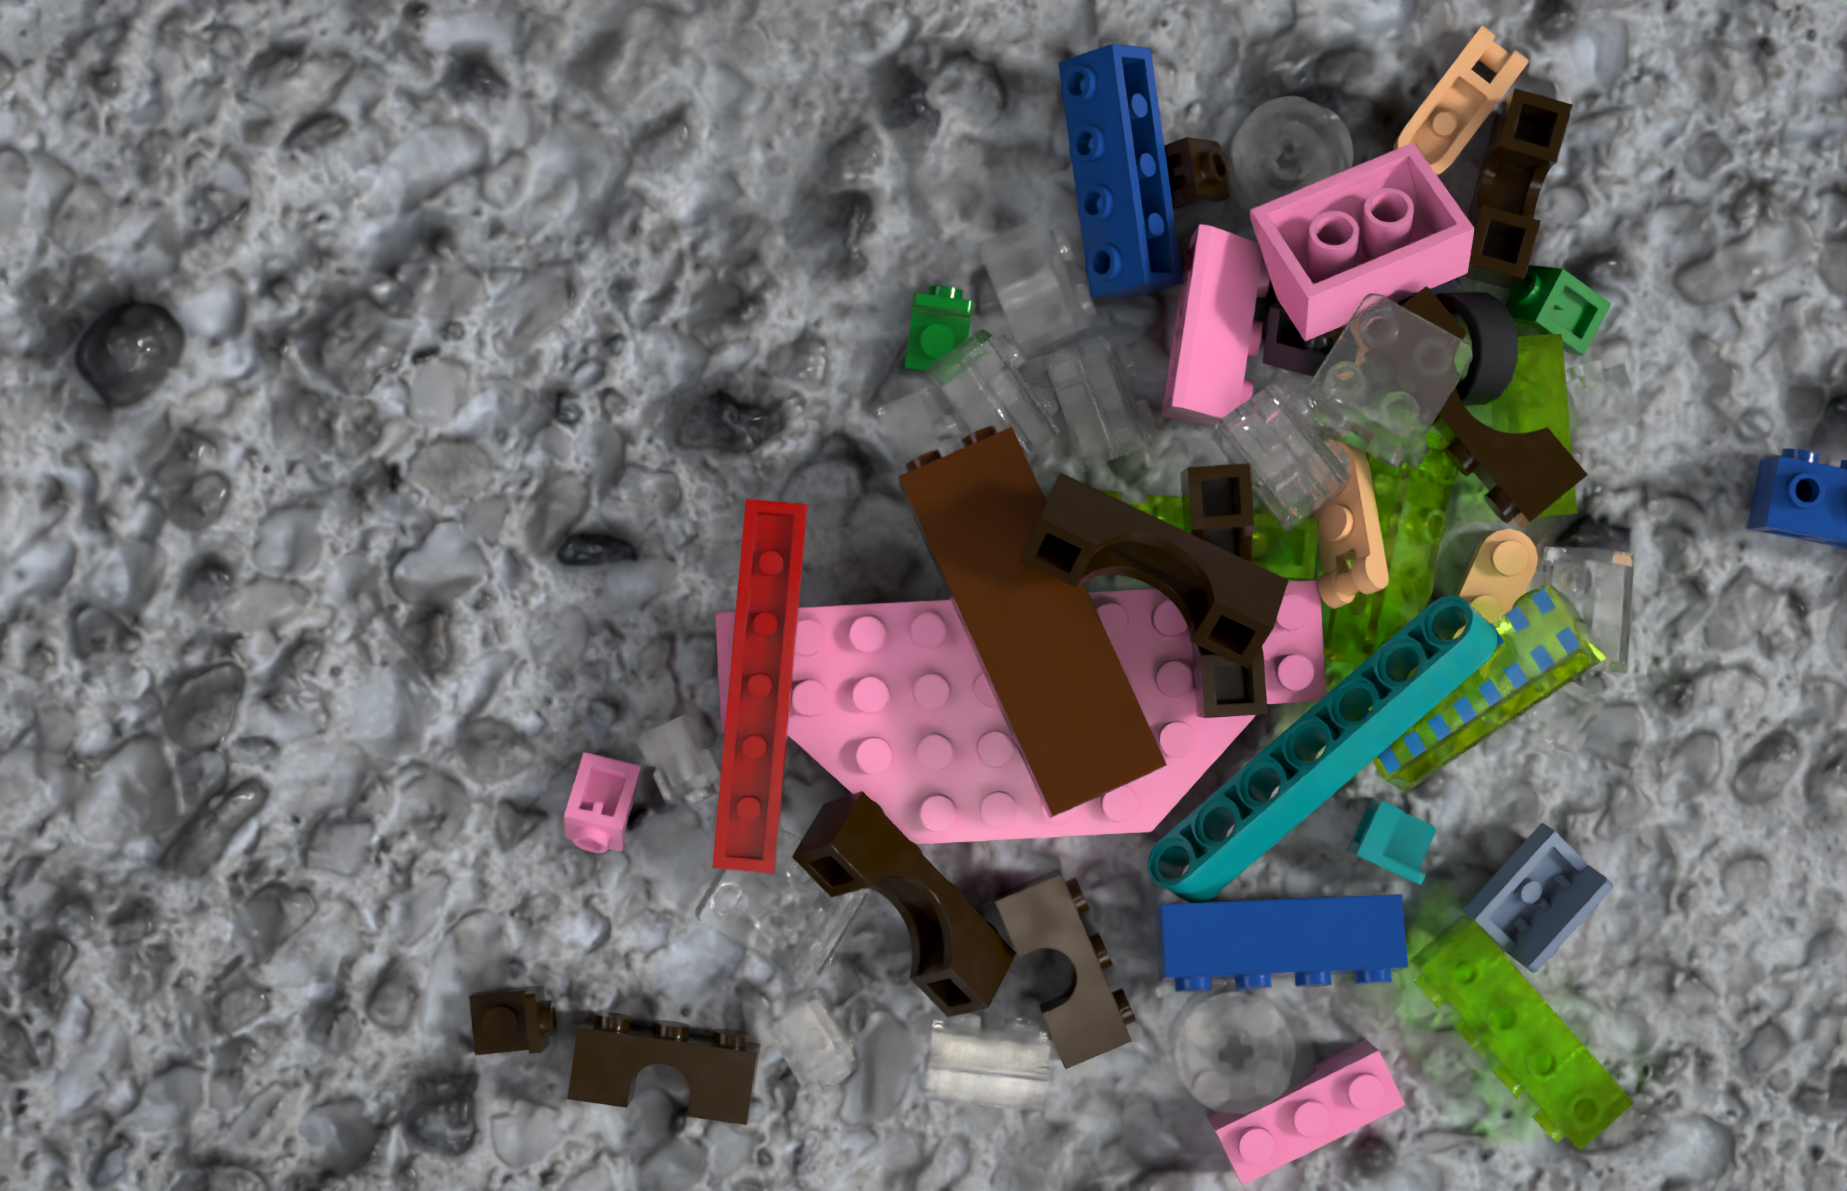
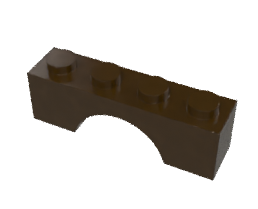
M1425 286L1368 333L1364 344L1370 351L1365 354V358L1383 381L1389 383L1392 379H1395L1406 392L1409 398L1404 401V404L1414 419L1427 430L1434 425L1449 444L1444 448V452L1453 465L1467 477L1474 473L1489 491L1484 495V499L1492 511L1506 524L1514 520L1522 528L1588 474L1548 427L1528 433H1506L1492 429L1472 416L1463 405L1454 381L1456 354L1467 332L1432 291Z
M1250 463L1187 467L1181 471L1184 531L1252 562V538L1255 524ZM1192 643L1198 717L1217 718L1268 714L1264 652L1262 647L1247 669Z
M1061 472L1037 518L1019 559L1020 562L1075 588L1091 578L1102 575H1121L1145 582L1162 592L1179 609L1188 626L1192 643L1247 669L1274 628L1289 581Z
M863 791L823 804L792 858L831 898L869 888L882 894L895 906L905 922L911 941L912 965L910 979L947 1017L989 1008L1016 952L998 934L997 929L961 895L959 889L932 865L923 855L921 849L896 827L884 814L880 805L871 800Z

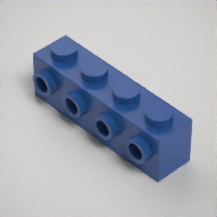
M1110 44L1058 62L1062 87L1061 97L1064 103L1070 145L1069 155L1072 161L1077 195V212L1081 224L1086 260L1085 270L1091 298H1131L1182 285V269L1151 48Z
M1784 448L1781 456L1760 460L1747 530L1847 549V460H1841L1840 468L1819 464L1820 455L1818 453Z
M1402 894L1161 904L1155 910L1160 982H1175V992L1212 990L1211 980L1235 979L1236 990L1266 989L1272 987L1271 977L1294 976L1295 987L1332 985L1331 975L1355 974V984L1358 985L1383 984L1392 982L1391 972H1398L1408 967Z

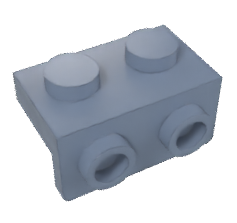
M1541 823L1462 911L1505 953L1530 972L1535 973L1548 959L1556 954L1559 947L1584 919L1595 911L1603 898L1612 890L1613 884L1604 875L1589 866L1556 831Z

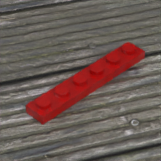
M746 499L712 868L764 873L775 872L808 514L807 504Z

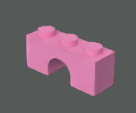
M1364 1040L1313 1065L1316 1070L1315 1073L1294 1087L1268 1096H1264L1259 1092L1208 1117L1218 1141L1242 1186L1405 1106L1402 1096L1376 1047L1368 1040Z

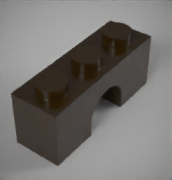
M1516 88L1498 104L1467 215L1468 220L1474 227L1468 273L1462 275L1463 277L1506 289L1525 279L1541 222L1534 219L1537 200L1546 175L1550 168L1558 161L1573 104Z
M1056 869L993 896L1018 958L1038 949L1051 948L1064 953L1073 963V979L1068 989L1061 996L1039 1005L1065 1069L1131 1042L1132 1039L1126 1025L1135 1022L1136 1019L1123 988L1111 992L1102 970L1113 966L1100 934L1096 933L1088 937L1079 915L1090 910L1076 877L1065 882L1060 870Z
M595 1012L594 1020L585 1019L578 1026L567 1099L627 1108L634 1098L638 1072L653 1064H666L679 1070L688 1082L690 1099L687 1117L747 1125L751 1115L761 1044L748 1042V1033L732 1029H714L713 1037L689 1034L690 1025L669 1020L654 1021L653 1028L630 1025V1016L614 1012Z

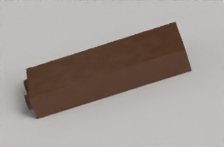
M988 426L963 438L961 442L964 448L944 457L941 456L939 450H934L908 462L905 465L908 472L899 476V486L1048 817L1051 819L1160 770L1167 764L1084 583L1075 588L1019 561L1046 500L1013 428L1010 427L997 432L995 426Z

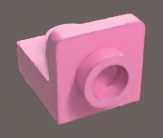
M583 752L564 813L565 837L573 840V843L579 848L589 852L605 853L608 849L623 851L626 841V825L641 778V766Z

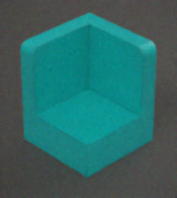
M1371 797L1346 851L1421 885L1426 874L1418 870L1436 833V829L1433 825L1413 817L1397 807Z

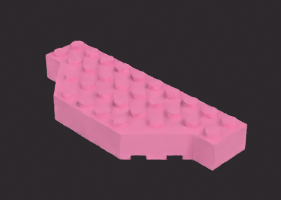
M1319 580L1294 581L1287 584L1274 628L1262 646L1267 704L1319 702L1326 696L1321 596L1318 590ZM1157 589L1088 592L1167 765L1160 770L1049 819L951 600L799 608L788 736L852 794L863 791L871 800L879 804L884 814L915 844L1152 832L1256 715L1217 718L1197 716L1193 650L1188 626L1179 609L1162 592ZM736 611L715 612L721 733H725Z

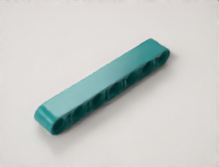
M1449 595L1440 597L1432 602L1160 839L1152 848L1148 857L1147 870L1150 878L1157 885L1186 902L1205 903L1212 899L1483 666L1494 654L1497 646V632L1494 626L1461 597ZM1466 625L1461 635L1453 639L1456 632ZM1419 666L1417 672L1407 680L1409 673ZM1372 706L1369 714L1361 720L1363 713ZM1325 747L1324 752L1316 759L1317 753ZM1280 786L1278 792L1271 798L1273 791ZM1234 825L1232 832L1226 837L1228 830ZM1189 864L1187 871L1182 876L1185 867Z

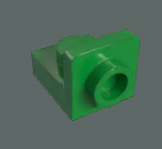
M1528 265L1525 279L1511 287L1509 299L1505 307L1512 316L1514 323L1529 325L1569 354L1584 356L1611 303L1562 268Z
M929 285L927 286L926 294L914 293L904 370L963 378L973 301L962 299V290L947 286Z

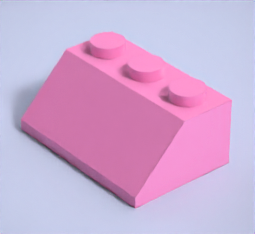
M1414 142L1250 210V219L1276 297L1305 342L1416 295L1425 286L1431 289L1468 273L1474 227Z
M1199 224L1186 246L1182 273L1183 284L1180 286L1161 411L1162 418L1231 428L1238 422L1239 414L1248 415L1252 401L1253 380L1244 379L1247 356H1257L1262 335V321L1253 320L1256 297L1266 298L1270 282L1266 264L1262 262L1263 255L1258 242Z

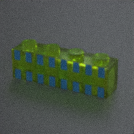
M1548 584L1543 589H1534L1520 596L1514 602L1512 610L1491 623L1497 632V646L1494 654L1483 666L1372 760L1382 779L1404 792L1409 791L1605 660L1607 656L1572 602L1553 585ZM1372 706L1363 713L1361 720L1369 714Z

